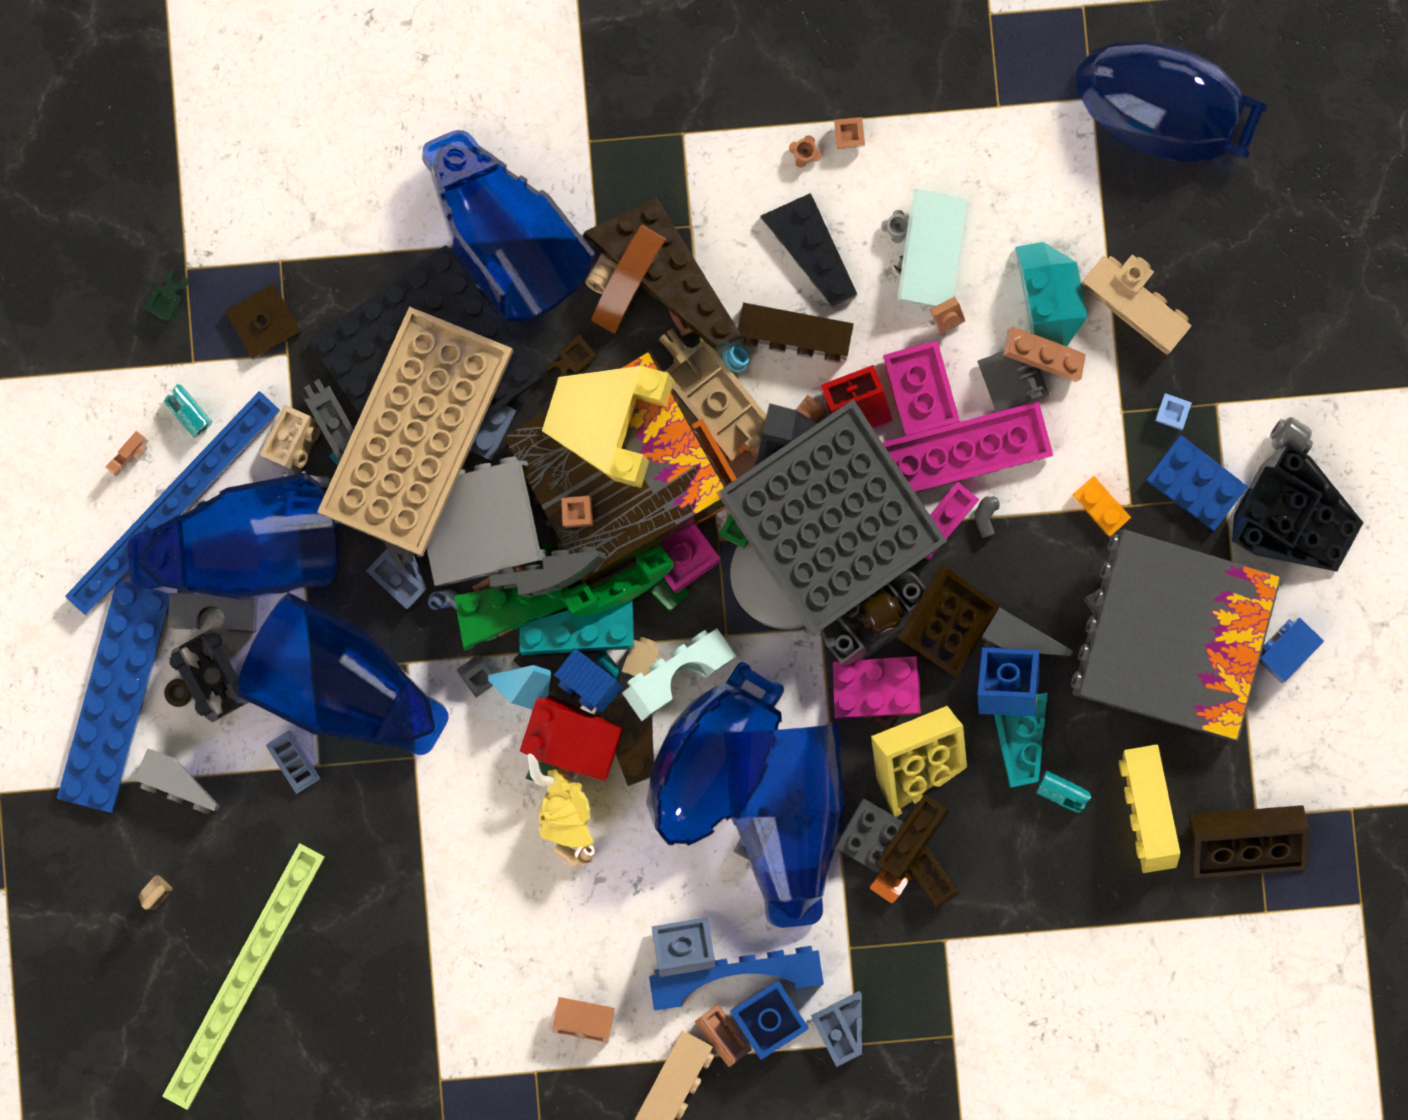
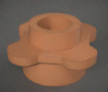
M810 135L789 145V151L796 158L795 164L800 168H804L811 161L817 162L821 158V152L816 149L815 139ZM804 149H806V150L808 151V153H807V154H803L802 151H803Z

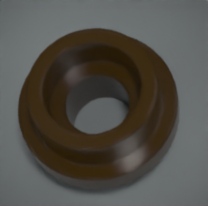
M174 679L165 687V699L174 707H183L192 699V694L183 679ZM177 688H182L184 691L183 697L176 698L174 691Z

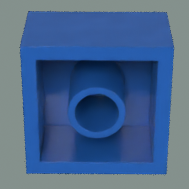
M982 647L978 685L979 714L1036 716L1040 675L1039 650Z
M778 979L730 1010L761 1060L809 1029Z

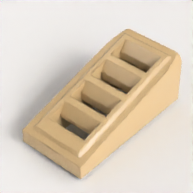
M160 876L153 877L139 894L141 906L145 910H156L173 891V888Z

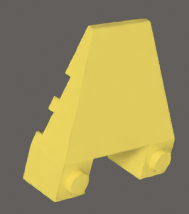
M644 366L559 377L542 431L612 480L641 488L649 460L643 454L622 449V445L636 400L666 407L674 379L669 373Z

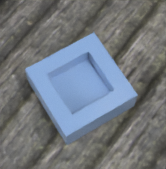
M1165 393L1155 421L1182 430L1192 403Z

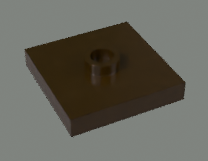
M274 283L225 310L253 360L302 333Z

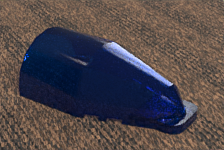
M464 130L451 131L424 144L422 161L431 172L433 185L454 255L500 315L508 321H526L541 316L555 308L575 292L587 277L594 262L595 253L548 193L544 190H536L527 183L528 179L520 175L518 177L506 169L507 164L482 148L472 135Z
M306 473L227 487L219 491L217 496L208 501L198 503L197 507L187 513H181L153 530L134 534L130 538L127 548L131 582L142 589L165 587L240 601L328 586L336 573L338 538L335 521L317 512L325 493L320 484Z
M287 593L278 601L261 626L242 665L236 687L237 696L312 734L339 736L342 739L352 738L365 740L368 743L401 747L416 755H425L433 749L449 719L446 707L441 702L429 697L367 632L291 593Z
M831 722L827 723V725L802 728L724 732L730 816L742 840L741 844L744 851L747 852L752 865V871L763 895L766 918L771 925L781 928L815 924L823 915L822 897L845 811L839 724Z

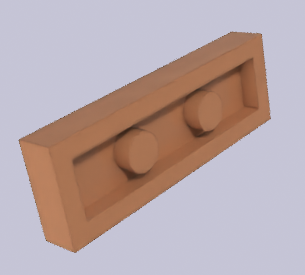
M1016 327L1008 329L1004 356L1073 382H1078L1082 379L1085 353Z

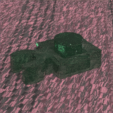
M170 270L166 275L167 284L165 288L157 284L143 308L167 323L171 322L183 301L177 295L178 291L184 290L188 285L186 277H183L179 284H173L172 279L176 274L173 270Z

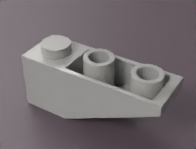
M147 748L135 778L136 781L142 783L141 789L156 794L158 789L168 793L167 799L180 804L183 803L184 799L193 802V809L209 814L210 810L218 811L220 806L178 759Z

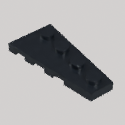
M811 193L760 215V219L768 226L780 244L785 247L793 260L801 267L831 307L857 296L855 287Z

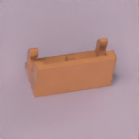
M559 997L552 1032L608 1043L615 1008Z

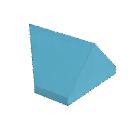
M532 665L488 675V681L510 703L533 710L537 698L548 697L551 671Z

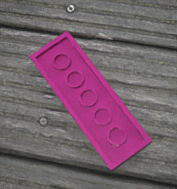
M1039 401L882 442L915 493L1053 457Z

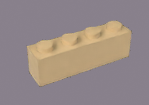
M1103 255L1082 281V288L1168 355L1192 326L1188 323L1189 318L1178 309L1175 311L1165 305L1167 300L1157 292L1150 293L1144 288L1145 284L1138 293L1132 292L1115 278V275L1123 265L1115 258L1110 256L1108 259Z
M682 1030L635 1120H674L675 1118L680 1120L688 1104L684 1103L687 1094L690 1092L694 1095L702 1080L697 1077L701 1068L708 1069L715 1056L714 1053L710 1052L713 1046Z

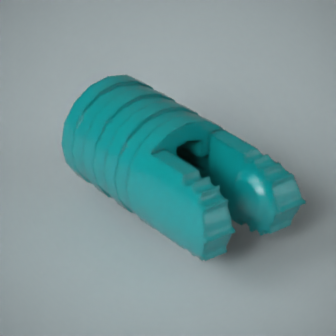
M176 384L172 390L173 395L168 394L164 402L193 438L197 437L208 429L213 421L182 385Z
M1049 771L1045 772L1036 791V794L1077 813L1084 811L1085 804L1091 799L1088 791Z

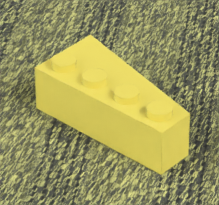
M1158 745L1124 750L1123 759L1119 760L1121 776H1126L1128 787H1124L1127 804H1131L1132 814H1130L1132 830L1136 831V852L1141 860L1143 873L1177 868L1180 849Z

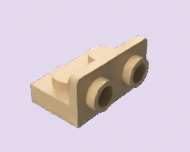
M284 405L259 455L299 474L308 460V455L314 443L320 436L321 428L316 419Z

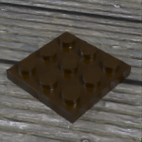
M940 565L899 634L898 639L949 675L958 678L1000 605L952 570Z

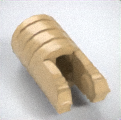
M601 253L585 280L586 285L593 291L603 294L618 264L609 260Z

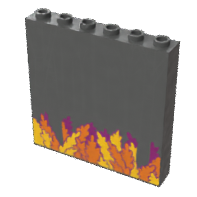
M1125 529L1116 530L1115 534L1111 535L1108 543V550H1110L1108 561L1104 562L1101 569V578H1103L1101 588L1097 589L1094 595L1093 604L1096 605L1094 614L1088 619L1086 625V632L1088 633L1086 644H1083L1079 651L1078 658L1081 660L1079 670L1072 677V695L1222 739L1238 741L1281 576Z

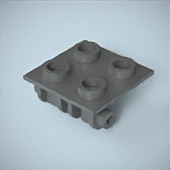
M1004 351L977 361L996 412L1049 395L1040 369L1004 356Z
M863 798L858 803L852 818L849 819L848 825L845 826L840 839L837 840L835 848L873 871L880 873L882 869L877 866L876 862L904 822Z

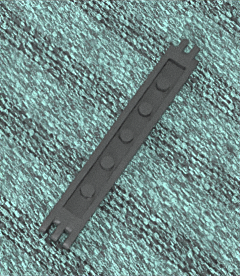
M318 379L314 383L319 392L314 394L310 385L304 387L309 395L305 401L340 462L354 429L330 386L324 388ZM384 541L399 569L404 567L403 561L399 556L404 554L409 564L414 561L409 551Z

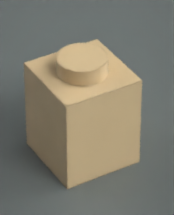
M640 637L639 641L634 640V649H629L622 673L632 677L639 673H642L643 676L651 672L649 667L656 663L660 653V649L655 647L657 642L644 637Z

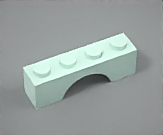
M718 629L709 634L704 630L692 639L693 645L688 648L685 644L681 645L670 653L673 658L667 662L663 658L649 667L651 670L649 674L643 676L642 673H639L627 682L630 687L622 694L641 721L663 708L673 699L670 686L675 672L689 670L707 678L736 657V654Z

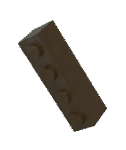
M743 302L738 330L741 333L739 340H742V345L749 347H758L759 343L769 345V350L784 353L786 349L796 350V355L813 358V354L825 356V361L841 363V359L847 360L854 323Z

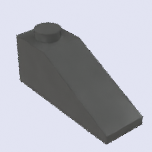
M1002 608L996 611L981 637L982 640L986 641L983 645L986 648L1039 650L1040 656L1067 658L1073 652Z

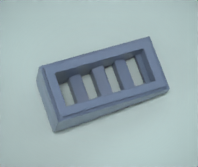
M292 731L285 732L265 745L296 794L321 779ZM290 741L292 746L278 753L276 749ZM295 751L297 752L298 756L284 763L282 759ZM303 761L304 766L293 773L289 771V768ZM306 771L310 772V776L299 783L296 782V777Z

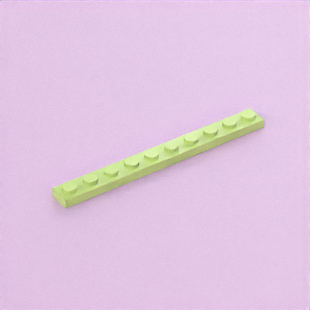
M299 843L163 1094V1097L187 1110L190 1108L325 856Z

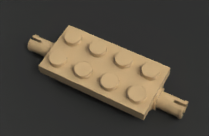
M673 328L670 329L667 335L673 342L665 334L659 338V341L675 358L671 367L664 371L669 373L674 379L673 390L698 421L703 418L717 445L731 462L744 452H750L756 459L763 434L765 412L711 346L703 340L696 347L687 348L674 332L675 330Z

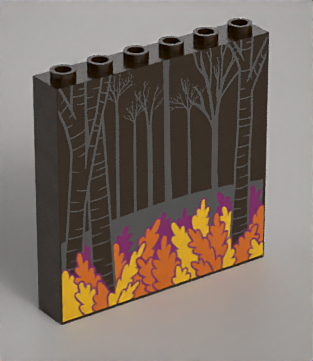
M650 351L619 368L644 366L662 371L655 356ZM673 388L666 407L636 400L622 449L643 454L649 460L641 488L612 480L606 474L544 433L542 429L548 410L503 435L507 442L504 445V449L508 456H516L517 460L528 462V465L522 468L526 484L529 482L533 490L530 493V497L537 508L542 506L547 515L543 517V520L549 531H555L560 540L556 541L559 550H568L569 554L579 553V548L596 547V551L606 553V560L581 579L587 585L725 506L716 492L724 488L726 483ZM590 496L592 498L593 526L564 528L562 522V498Z

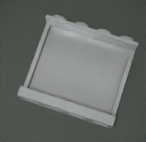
M514 456L501 459L500 465L491 467V463L474 466L475 471L465 473V470L460 471L427 545L435 586H447L499 573L500 569H516L543 562L542 557H548L546 550L539 548L522 468L528 465L527 461L517 460V457Z

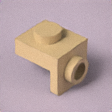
M1131 255L1117 272L1115 278L1132 292L1138 293L1154 271L1150 269L1151 266L1144 259Z

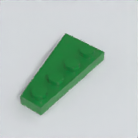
M568 586L557 591L532 597L518 595V587L507 589L493 588L454 596L464 652L474 648L473 645L485 640L488 642L497 638L498 634L510 629L515 630L524 626L523 624L530 620L543 618L567 607L560 595L569 591Z

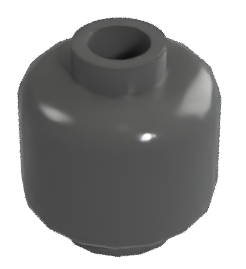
M1293 417L1285 420L1281 418L1269 436L1272 439L1271 444L1275 450H1278L1287 442L1307 454L1314 443L1310 440L1312 435L1311 429Z

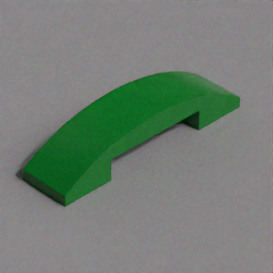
M659 545L637 556V565L591 588L586 583H583L561 594V599L573 617L588 616L613 609L636 598L658 583L674 567L672 560L662 546Z

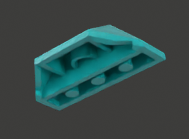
M1044 242L1015 247L1031 333L1067 347L1087 319L1077 262Z

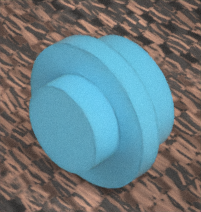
M730 345L724 349L722 354L725 365L731 371L741 372L748 366L750 356L746 348L741 345Z

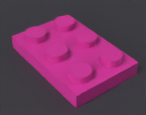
M938 341L883 355L905 436L960 422Z
M917 656L860 660L844 666L840 662H833L835 719L921 714L919 661Z

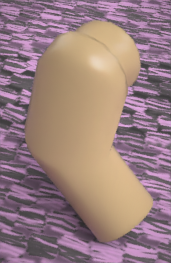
M557 844L552 850L571 866L589 864L594 860L596 854L593 846L572 849L569 846Z

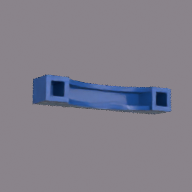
M811 945L795 948L796 953L784 955V950L767 952V958L756 959L755 954L739 956V962L728 964L727 958L715 960L716 968L659 977V971L655 969V975L649 976L654 1011L683 1006L682 1000L697 988L714 980L732 975L766 974L777 976L793 982L795 989L824 985L819 950L813 951Z

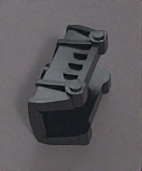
M209 629L173 649L169 663L173 669L179 671L196 702L194 708L197 714H200V716L204 715L209 721L215 722L251 701L246 693L248 691L246 681L238 678L221 647L223 639L220 634L213 633ZM204 637L214 654L213 660H211L209 655L205 656L203 653L204 645L202 638ZM187 647L191 652L197 654L200 659L197 661L200 669L189 664L182 651L184 648ZM209 668H216L220 672V679L214 684L207 683L204 677L205 672ZM225 683L231 685L241 703L237 704L233 699L227 697L225 692L228 689ZM212 691L215 696H220L222 699L221 708L223 713L217 715L210 702Z

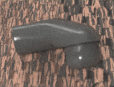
M994 496L984 497L974 513V519L982 539L995 534L990 518L994 511L999 509L1000 502Z

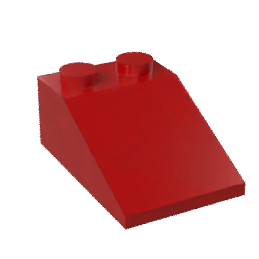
M554 696L537 698L520 752L526 755L532 754L541 762L607 781L624 728Z

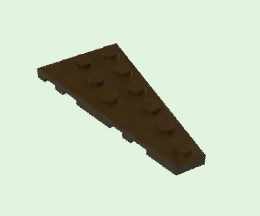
M657 198L584 231L583 237L588 242H593L602 250V254L609 260L612 258L617 264L620 262L641 225L665 237L666 241L640 286L656 300L659 299L668 306V310L674 316L678 315L690 325V329L715 351L740 339L741 333Z

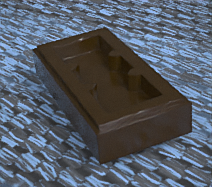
M926 846L909 871L937 910L960 893Z

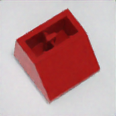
M874 365L820 386V391L830 415L854 399L873 429L893 421Z

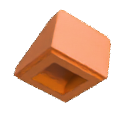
M882 869L870 886V889L888 902L894 903L912 875L907 872L900 881Z

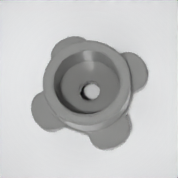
M895 210L888 220H884L881 223V229L889 233L894 243H901L903 237L907 234L909 220L904 216L902 210ZM899 224L901 227L896 229L895 225Z

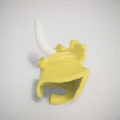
M528 754L529 770L532 779L540 786H547L549 793L545 794L539 811V821L542 823V825H539L540 838L574 848L594 845V841L587 828V822L590 820L588 799L585 797L584 792H581L582 784L570 783L576 779L579 773L570 770L566 772L565 769L560 768L550 770L548 775L544 776L540 772L537 759L534 755Z

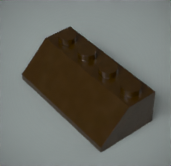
M1304 805L1190 814L1189 837L1194 879L1307 870L1309 825Z

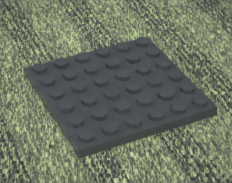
M854 399L716 492L811 636L818 633L947 542Z

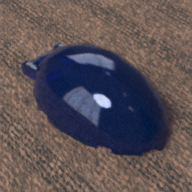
M1150 41L1116 42L1092 51L1077 68V93L1089 115L1099 121L1115 138L1148 155L1164 159L1198 162L1199 160L1216 159L1224 155L1225 152L1241 158H1248L1250 154L1248 149L1262 112H1265L1267 109L1265 103L1242 95L1237 83L1219 65L1184 48ZM1246 106L1252 109L1238 146L1230 144L1243 108Z
M740 662L735 667L726 683L710 689L687 705L670 725L652 766L646 805L656 831L668 845L686 844L689 846L712 835L715 832L713 828L723 819L728 821L736 814L761 782L769 766L767 760L773 747L777 748L779 736L776 734L779 723L782 722V714L775 706L784 693V686L779 682L773 683L751 670L750 665L745 662ZM747 680L766 691L761 698L743 687L744 682Z

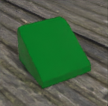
M665 579L650 591L670 612L690 594L686 587L675 594Z

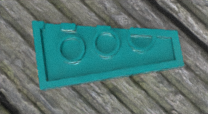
M633 599L601 613L573 617L568 610L524 623V626L519 628L521 655L572 653L575 648L580 652L634 649Z

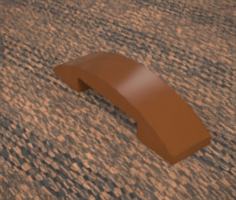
M644 225L640 226L611 276L591 321L613 334L617 333L646 273L666 241L665 237Z

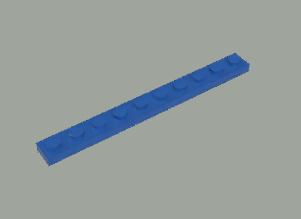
M258 391L65 597L85 616H88L115 587L116 583L122 580L281 410L264 394Z

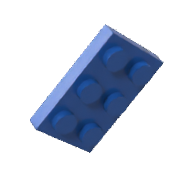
M1182 435L1179 436L1146 479L1148 483L1212 532L1215 531L1248 488L1246 484Z

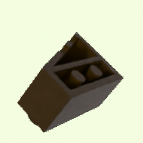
M624 696L612 700V703L605 709V712H600L603 719L624 728L615 754L629 787L655 777L653 716L651 715L641 721Z

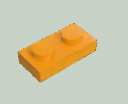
M1095 476L1090 478L1072 494L1109 537L1131 519L1129 514Z

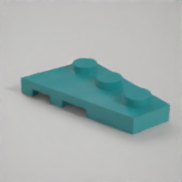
M1048 692L1038 694L1036 716L994 714L1010 788L1039 782Z

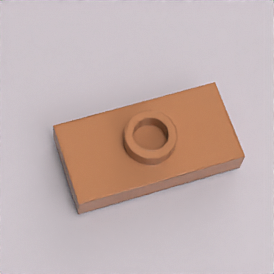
M718 1004L694 1021L728 1067L752 1050Z

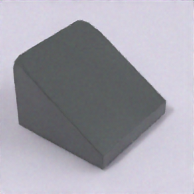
M480 654L457 669V672L476 698L493 686L488 681V675L493 674V672Z

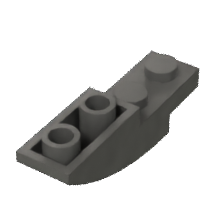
M596 547L579 548V553L569 554L568 550L553 551L552 556L542 557L543 565L526 566V571L516 572L515 568L500 569L499 574L489 575L490 587L497 589L518 587V595L525 597L557 591L575 583L595 570L606 560V553L596 551Z

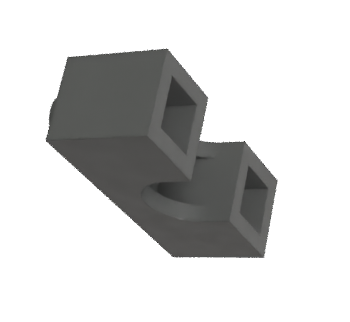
M177 588V593H169L168 627L171 629L200 630L202 614L208 609L218 608L225 617V630L256 632L258 598L251 596L250 591H234V596L222 595L223 590L206 589L205 594H194V589Z

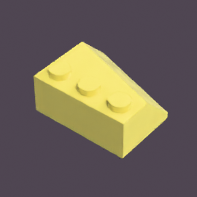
M948 706L871 736L876 779L889 811L894 817L902 814L900 809L913 801L915 804L919 802L923 797L922 794L931 787L942 786L967 768L963 725Z

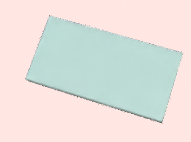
M918 188L913 189L897 300L935 307L954 297L968 199Z

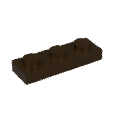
M924 794L876 862L877 866L901 881L949 813L948 808Z

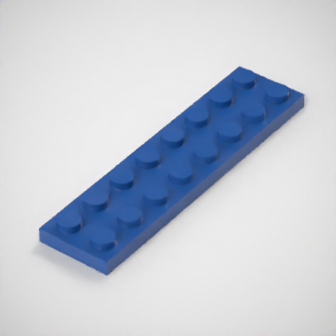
M120 580L116 583L57 799L110 813L114 812L169 611V593Z

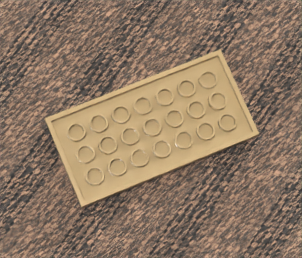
M409 307L317 512L320 515L422 557L513 354V349Z

